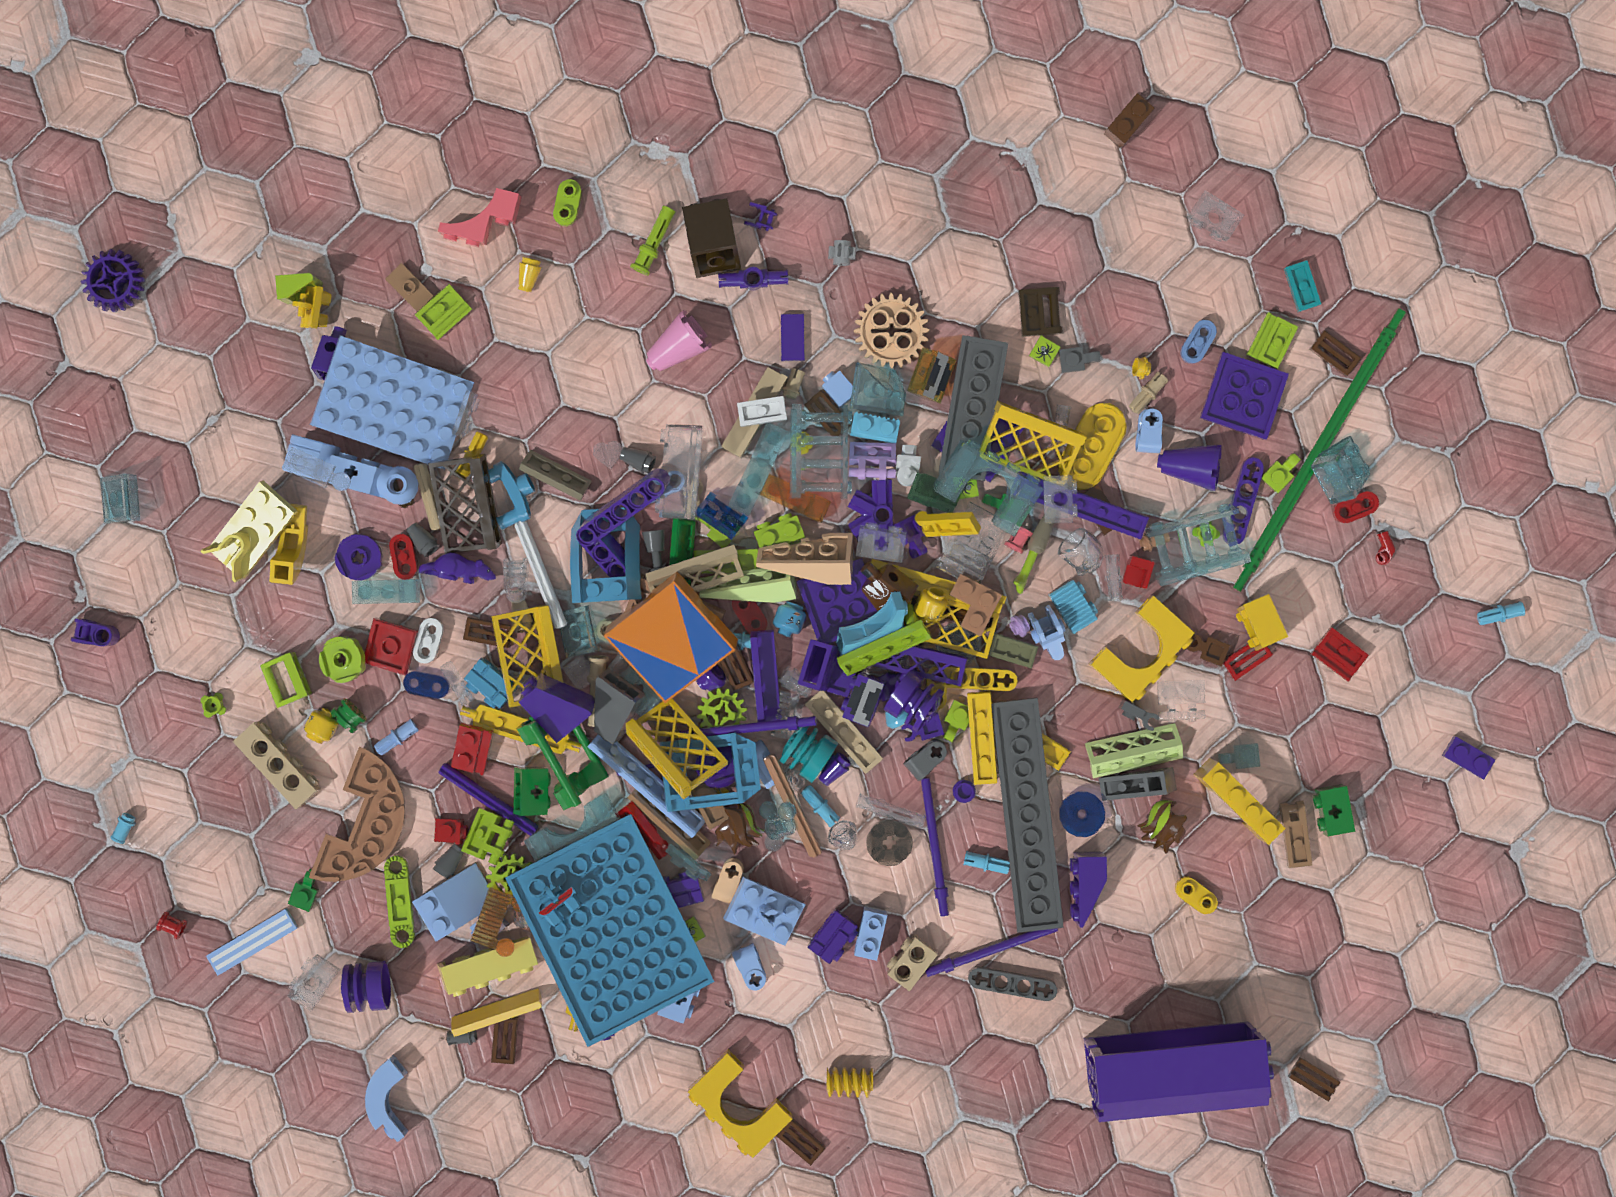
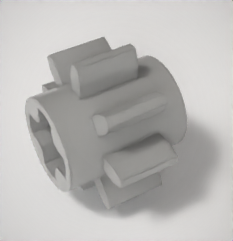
M835 240L834 246H829L828 259H833V265L849 266L850 260H855L856 247H851V241Z

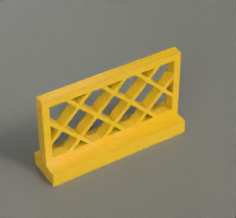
M997 400L994 415L977 454L1064 487L1081 445H1084L1087 437L1080 431ZM999 418L1006 420L1010 426L1009 430L1000 434L997 433L995 428ZM1027 428L1032 437L1019 442L1015 431ZM1012 433L1017 444L1004 449L1000 438ZM1045 435L1050 437L1053 445L1040 450L1036 439ZM994 440L998 441L1001 451L994 454L985 452L988 443ZM1034 441L1038 452L1025 457L1021 446ZM1066 443L1074 446L1071 454L1063 458L1057 448ZM1019 448L1022 459L1015 462L1009 461L1006 453ZM1055 449L1059 460L1047 465L1042 454ZM1040 455L1044 466L1036 470L1030 469L1027 461ZM1061 463L1064 470L1061 478L1052 477L1049 468Z
M913 580L919 586L914 596L918 597L922 590L929 587L938 588L945 593V597L948 600L947 609L950 613L942 616L939 621L951 615L958 626L945 633L939 621L932 622L926 627L928 628L937 623L943 635L937 639L931 638L924 642L987 659L1002 604H997L991 616L993 617L992 625L982 634L986 643L984 653L978 652L973 649L970 641L979 636L976 635L968 640L954 615L960 609L968 611L970 605L950 596L952 590ZM950 606L957 607V609L952 611ZM959 629L965 642L957 646L951 643L948 635ZM990 631L987 639L984 633ZM945 637L948 643L939 640ZM968 644L970 649L961 646Z
M540 605L491 616L510 708L520 706L519 700L514 701L512 692L517 685L524 688L523 684L519 681L525 672L528 671L535 677L538 676L528 669L535 657L543 663V669L540 673H545V675L563 682L549 605ZM533 613L535 622L529 630L519 622L525 614ZM519 616L517 620H514L512 617ZM507 618L514 623L508 634L500 630L498 620ZM517 625L528 632L521 643L510 637ZM530 635L536 637L539 642L534 652L524 646ZM508 639L518 645L512 657L504 653L503 647ZM522 648L532 654L525 666L515 660ZM512 662L523 668L516 680L508 674V669Z
M670 699L667 703L662 701L637 720L631 719L626 723L627 735L683 800L691 795V791L728 765L725 757L673 699ZM669 705L675 711L674 717L661 716L662 710ZM648 720L657 721L656 730H646L642 724ZM660 721L673 723L672 732L659 731ZM676 724H687L689 726V734L676 733ZM658 736L671 737L670 747L660 746L657 743ZM674 738L688 739L687 748L673 747ZM691 739L701 740L704 743L703 750L690 749ZM672 752L686 754L685 763L674 762L672 760ZM689 754L702 755L701 765L688 764ZM705 756H714L719 760L714 766L704 765ZM687 769L700 770V776L691 782L686 776Z

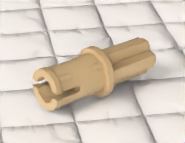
M1156 372L1146 386L1141 387V392L1129 404V408L1134 413L1139 414L1151 400L1156 399L1157 393L1168 383V379L1163 374L1160 375V372Z

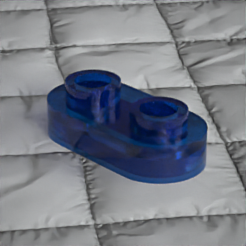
M413 671L408 673L403 680L404 689L414 695L440 699L445 697L450 691L448 679L441 675ZM412 679L418 680L417 687L411 685ZM435 683H439L441 685V690L439 692L435 691L433 688Z

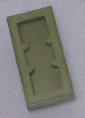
M994 633L988 655L1032 669L1038 646Z

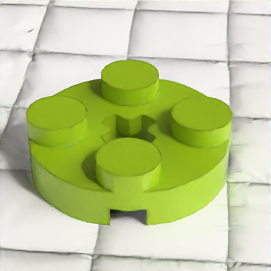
M340 636L331 638L324 644L325 647L319 655V664L326 677H330L337 683H346L355 680L365 671V654L357 639ZM340 653L346 657L345 665L338 662V658L341 657Z

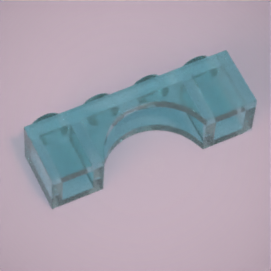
M766 423L748 466L729 502V508L750 517L785 442L788 431L771 423Z
M605 792L584 805V820L577 831L570 834H557L545 827L525 839L524 843L535 862L585 838L602 827L604 828L616 822L615 820L619 818V815L607 793Z

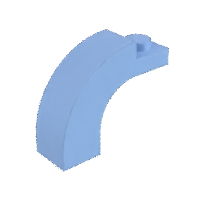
M392 1055L371 1077L366 1089L365 1107L369 1121L374 1129H378L383 1124L385 1127L384 1131L388 1137L394 1138L398 1142L407 1134L408 1130L392 1111L389 1104V1093L392 1086L400 1081L408 1072L398 1059Z

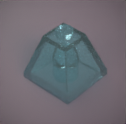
M856 362L850 409L885 416H903L906 392L896 371Z

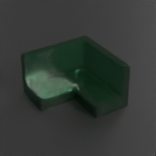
M917 472L907 499L927 507L931 506L946 513H954L963 489L926 473Z

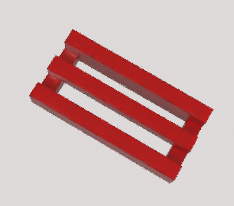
M1247 643L1227 657L1223 665L1233 680L1236 681L1273 655L1268 646L1257 651L1253 650L1230 666L1229 663L1250 649ZM1262 650L1266 652L1247 667L1235 673L1234 670Z

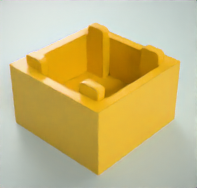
M1269 594L1246 603L1237 609L1236 618L1238 622H1243L1250 637L1247 641L1250 648L1254 647L1255 651L1288 637Z

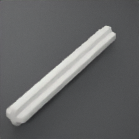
M526 521L517 522L515 524L516 531L546 605H549L554 627L556 629L563 628L567 625V622L528 523Z

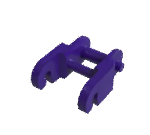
M750 202L749 206L760 209L761 214L756 224L744 221V225H749L759 230L762 227L766 228V231H769V229L773 230L774 228L771 226L774 216L778 215L774 212L775 210L771 209L769 211L767 206ZM764 213L769 214L766 224L761 223Z

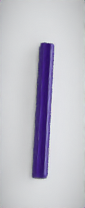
M444 763L439 769L438 773L503 818L515 822L514 825L528 835H534L538 829L536 823L525 816L513 814L514 808L455 768H452L448 763Z

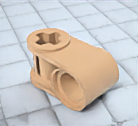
M730 858L725 861L711 898L728 904L731 903L744 869L743 863L739 859ZM732 865H735L736 871H738L734 875L729 874L730 870L728 868H731Z

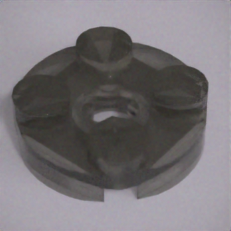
M885 819L871 827L867 835L866 845L869 854L876 862L884 866H895L909 856L913 840L906 825L894 819ZM888 836H892V840H896V844L892 845V849H887V845L883 844V840H887Z

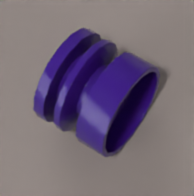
M910 670L889 698L884 711L896 719L905 711L908 715L904 724L908 726L915 718L916 722L912 730L918 732L931 720L939 708L944 691L938 689L931 696L934 685L931 683L925 690H922L920 687L924 678Z
M386 961L369 962L366 973L361 963L355 964V967L352 964L344 965L342 969L341 994L347 1013H354L356 1009L359 1012L365 1011L367 1001L372 1011L389 1009L391 1003V981Z

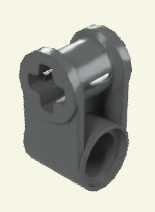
M932 739L920 750L913 753L903 764L920 781L945 759L947 754L946 746L941 740ZM933 746H935L936 748L941 747V748H940L941 754H940V755H937V754L935 753V754L931 755V753H932L931 747H933Z

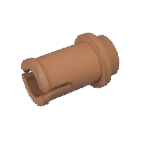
M1165 528L1150 535L1144 534L1139 539L1142 550L1148 552L1152 551L1154 547L1170 542L1169 534Z

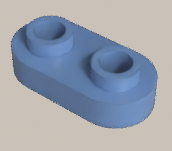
M1201 320L1192 328L1180 350L1181 358L1186 363L1195 364L1201 361L1217 333L1213 322ZM1201 328L1207 330V336L1200 335ZM1189 348L1195 350V356L1192 357L1188 354Z

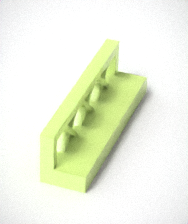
M1175 723L1155 727L1153 731L1146 729L1085 743L1093 778L1183 758V744ZM1172 732L1174 739L1171 740L1160 738L1162 734ZM1142 738L1152 740L1150 744L1144 746L1137 743ZM1119 743L1129 745L1126 750L1122 751L1115 748ZM1097 748L1107 750L1104 755L1095 757L1092 752L1093 749Z

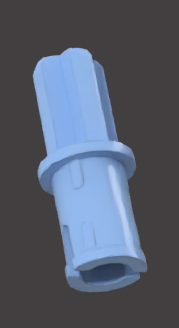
M409 719L399 728L390 730L391 734L374 745L375 750L379 755H383L396 745H402L403 741L418 732L419 729Z

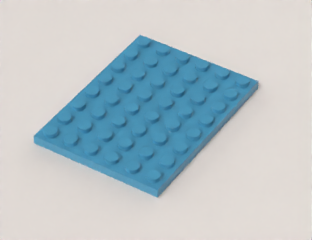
M631 814L505 878L587 1047L715 982ZM559 885L563 891L556 895L557 898L570 887H573L578 893L576 896L582 905L578 910L571 913L565 904L561 906L558 911L564 920L556 927L540 917L538 913L553 902L551 899L544 905L540 900L547 894L544 887L548 886L553 890Z

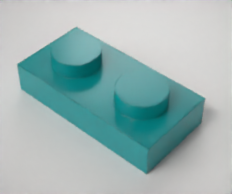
M1308 261L1285 267L1284 272L1297 312L1321 305Z

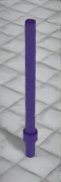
M790 716L784 720L699 729L706 737L788 729L791 731L799 730V727L816 726L817 718L816 716L803 718ZM681 730L679 733L689 734V730Z
M923 778L921 785L936 884L934 894L935 899H938L940 916L943 917L949 915L947 897H949L948 887H945L930 778Z
M1058 929L1029 931L950 959V957L941 960L942 963L926 969L927 977L944 971L945 973L954 971V968L1055 933Z

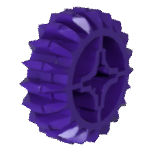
M109 249L108 254L100 251V259L93 255L92 260L94 263H85L89 270L81 271L83 275L87 276L86 279L80 281L81 284L87 285L82 290L83 293L89 294L87 300L90 302L94 301V306L97 308L102 306V310L106 312L111 309L112 312L116 313L118 308L125 311L127 308L126 303L133 307L134 302L132 299H141L137 294L138 290L144 291V288L139 286V283L145 282V278L139 277L144 272L143 269L137 268L139 262L136 260L132 261L130 254L124 256V252L121 250L115 253L113 249ZM121 263L128 272L117 273L111 264ZM102 270V271H103V275H102V277H101L99 280H97L98 275H99L100 271ZM129 282L128 288L124 292L123 287L125 283ZM109 289L111 294H114L115 299H105L99 290Z

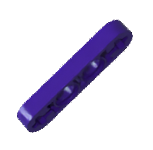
M1258 458L1246 459L1241 465L1222 535L1223 540L1229 545H1238L1245 538L1264 470L1263 463ZM1252 462H1255V467L1258 468V471L1253 472L1251 479H1256L1255 483L1251 480H1243V476L1249 477L1250 470L1247 469V465L1252 464ZM1243 484H1249L1252 487V494L1249 497H1244L1240 493V488ZM1237 506H1242L1246 510V516L1243 519H1237L1234 516V509ZM1231 520L1235 523H1243V527L1237 526L1236 533L1239 534V538L1234 539V541H1231V536L1228 535V532L1233 531L1235 527L1234 524H1230Z

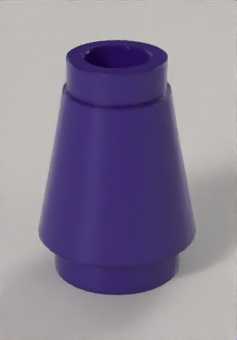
M837 752L835 755L832 754L818 776L819 780L826 786H829L849 771L850 760L840 752Z

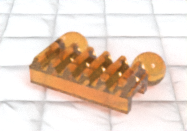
M489 887L470 941L496 949L498 955L508 957L514 952V943L507 938L496 940L508 904L512 905L516 912H521V909L513 895Z

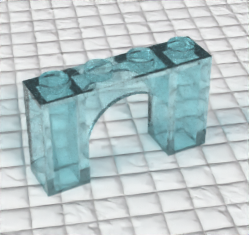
M961 439L932 486L934 491L956 502L969 479L975 474L983 471H992L1000 474L1006 481L1007 492L991 521L996 527L1015 536L1044 490L1039 484L1040 480L1029 473L1027 476L1019 472L1021 469L1011 462H1008L1007 465L999 461L1001 457L990 450L988 453L980 450L981 445L969 439L966 442Z

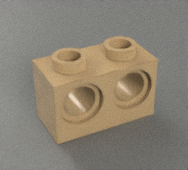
M915 934L912 938H906L900 947L902 949L898 957L894 955L886 965L889 968L887 975L908 991L913 988L938 955L935 949ZM914 947H921L924 950L921 957L916 958L911 955ZM901 965H906L910 968L909 973L905 976L897 973V969Z

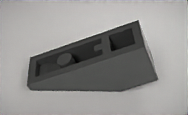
M1173 767L1099 778L1102 801L1166 795L1177 790Z

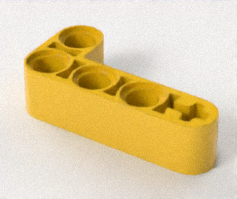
M948 666L943 671L948 678L954 679V675L960 670V667ZM930 667L927 673L931 674L934 670H938V667ZM966 667L964 672L966 680L961 686L944 682L935 683L931 679H926L925 689L932 683L934 688L930 695L936 693L938 689L944 691L942 701L937 709L940 710L946 705L947 688L1011 691L1016 687L1018 680L1015 673L1007 669ZM983 672L989 675V682L986 685H979L977 676ZM993 673H997V678H1004L1005 674H1008V677L1012 678V682L1005 686L1004 683L995 681L996 686H993Z

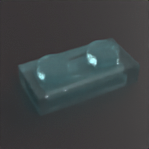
M672 844L666 849V852L672 857L670 861L680 868H686L685 873L692 879L697 880V878L707 881L711 876V873L683 849Z

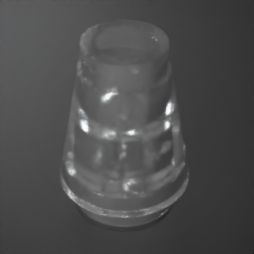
M788 666L778 679L782 683L781 686L804 698L808 697L813 689L797 684L800 672L796 668L792 669Z

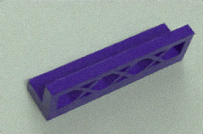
M774 630L750 632L757 721L781 720Z
M913 646L900 652L901 655L897 657L893 655V660L886 664L878 662L871 665L905 674L918 667L920 671H913L923 678L961 686L969 657L921 646ZM904 655H909L916 665L909 669L903 668L898 659ZM916 657L922 658L923 660L918 662ZM931 660L934 661L938 670L928 674L925 673L920 664ZM895 661L898 666H894V665H890V664ZM938 662L944 663L946 665L941 667ZM950 665L960 667L958 679L948 678L943 669ZM938 672H941V674L943 675V677H942V676H937V675H935V674H937Z

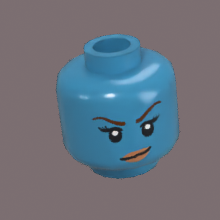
M791 602L779 605L773 620V625L779 629L777 633L786 637L801 633L806 613L803 611V607Z

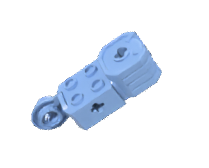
M294 434L291 435L288 453L282 468L284 471L385 498L387 501L399 505L410 502L418 492L419 483L417 477L412 470L406 467L380 465L378 462L363 458L360 463L357 462L358 457L341 453L340 447ZM354 470L358 471L357 476L353 475ZM397 479H401L404 484L403 489L399 492H396L393 488V483Z

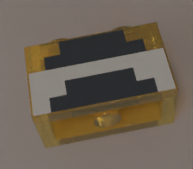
M922 348L907 392L922 399L941 404L956 360L939 351Z

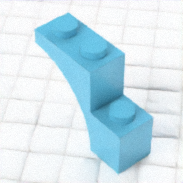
M891 592L886 604L870 618L854 625L839 627L836 643L840 656L904 628V616L908 613L907 602L903 601L900 592Z

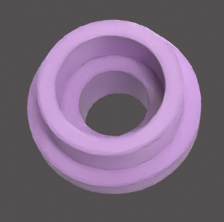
M1023 615L1011 617V623L1009 624L1011 631L1020 637L1026 636L1027 632L1030 631L1026 618Z

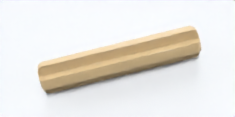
M419 463L414 465V472L419 483L418 486L431 530L440 529L431 477L427 464Z

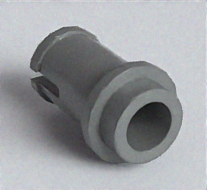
M451 1030L447 1031L448 1045L463 1043L472 1045L477 1042L476 1030L455 1037Z

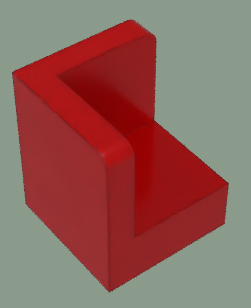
M1129 556L1122 582L1147 589L1155 562Z

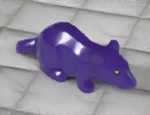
M445 553L435 562L426 563L419 567V573L434 575L453 581L458 580V577L463 578L464 583L474 584L472 577H480L487 581L496 579L491 568L484 564L482 559L475 562L457 553Z

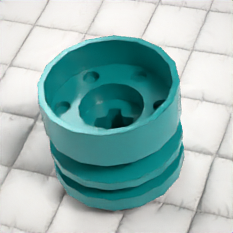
M809 726L799 727V730L793 732L783 747L782 756L779 761L784 764L791 756L794 759L789 768L793 769L800 762L803 765L799 775L812 783L833 754L838 742L826 734L817 741L815 737L818 728L815 727L810 735H808L806 731Z

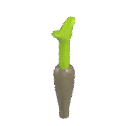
M1048 508L1029 539V554L1021 572L1013 581L1019 594H1022L1037 555L1043 553L1047 547L1057 509Z

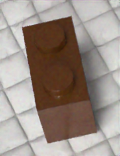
M1137 93L1106 129L1104 135L1122 149L1155 108Z

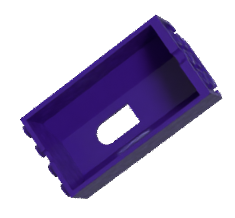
M1249 1021L1084 1038L1088 1086L1091 1097L1094 1099L1092 1100L1093 1113L1098 1122L1269 1105V1098H1271L1270 1080L1274 1079L1272 1065L1268 1063V1056H1271V1045L1260 1032H1257L1256 1028Z

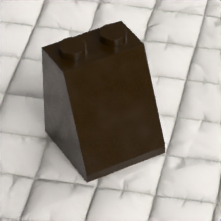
M728 198L714 199L700 204L693 203L682 207L696 278L742 270Z

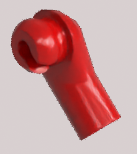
M1388 530L1377 534L1381 547L1376 554L1375 560L1379 565H1387L1395 553V546Z

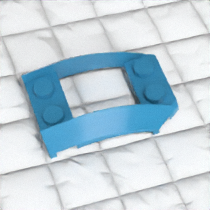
M599 509L581 510L571 529L570 575L572 603L642 599L640 590L641 527L632 516L611 531H625L626 577L583 579L582 546L576 539V533L583 521ZM602 517L606 522H610L607 518Z
M736 733L708 736L707 738L716 748L731 746L737 792L690 798L688 796L683 800L663 777L667 812L744 803L757 793L761 786L756 743ZM688 739L675 740L673 747L687 748ZM691 739L690 749H703L704 743L701 740ZM671 741L659 742V745L670 747ZM672 752V760L676 763H685V755Z

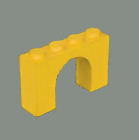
M1151 595L1135 613L1158 636L1159 651L1156 658L1145 667L1131 668L1124 664L1107 647H1103L1089 662V665L1131 702L1134 700L1139 701L1147 692L1145 690L1146 686L1150 682L1154 684L1161 677L1162 673L1160 671L1165 665L1171 666L1178 658L1176 653L1181 648L1186 649L1193 641L1191 637L1194 635V632L1156 597Z
M1209 758L1193 774L1209 791L1221 798L1243 820L1242 823L1264 843L1270 845L1286 829L1219 762Z
M727 1049L688 1088V1093L690 1094L688 1098L696 1106L701 1105L706 1110L704 1112L706 1117L713 1123L716 1121L722 1127V1133L728 1139L733 1138L738 1143V1149L745 1156L749 1154L754 1158L792 1120L793 1114L776 1098L764 1111L753 1119L738 1120L731 1117L723 1108L721 1095L723 1090L744 1070V1064Z

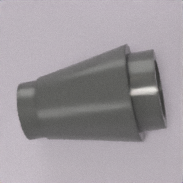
M624 447L620 454V460L643 474L644 472L650 473L652 471L656 456H653L648 451Z
M417 522L407 529V533L419 554L428 557L439 548L438 539Z
M453 843L434 862L436 865L433 867V870L448 879L450 875H454L464 852Z

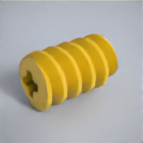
M834 1067L832 1074H830L827 1068L826 1091L828 1096L832 1097L833 1092L836 1091L838 1097L841 1098L843 1091H845L847 1097L850 1098L852 1091H855L856 1097L859 1098L861 1092L864 1091L866 1098H869L871 1091H873V1068L870 1069L868 1075L865 1068L861 1069L859 1075L855 1068H852L850 1074H848L846 1068H843L841 1074H839L837 1067Z

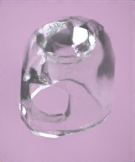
M1078 528L1062 541L1058 548V556L1075 568L1077 575L1083 576L1086 573L1094 572L1101 566L1104 559V549L1100 540L1092 532L1085 528Z

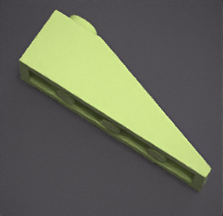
M759 568L742 571L744 574L742 578L699 592L700 598L775 603L796 599V580L792 575ZM714 576L702 577L700 580L709 582L712 581Z

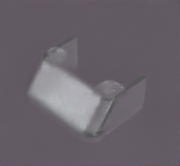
M666 424V429H661L660 442L664 443L662 469L668 472L670 482L664 493L660 496V499L655 501V512L659 513V518L698 521L699 519L696 515L702 437L706 430L702 425Z

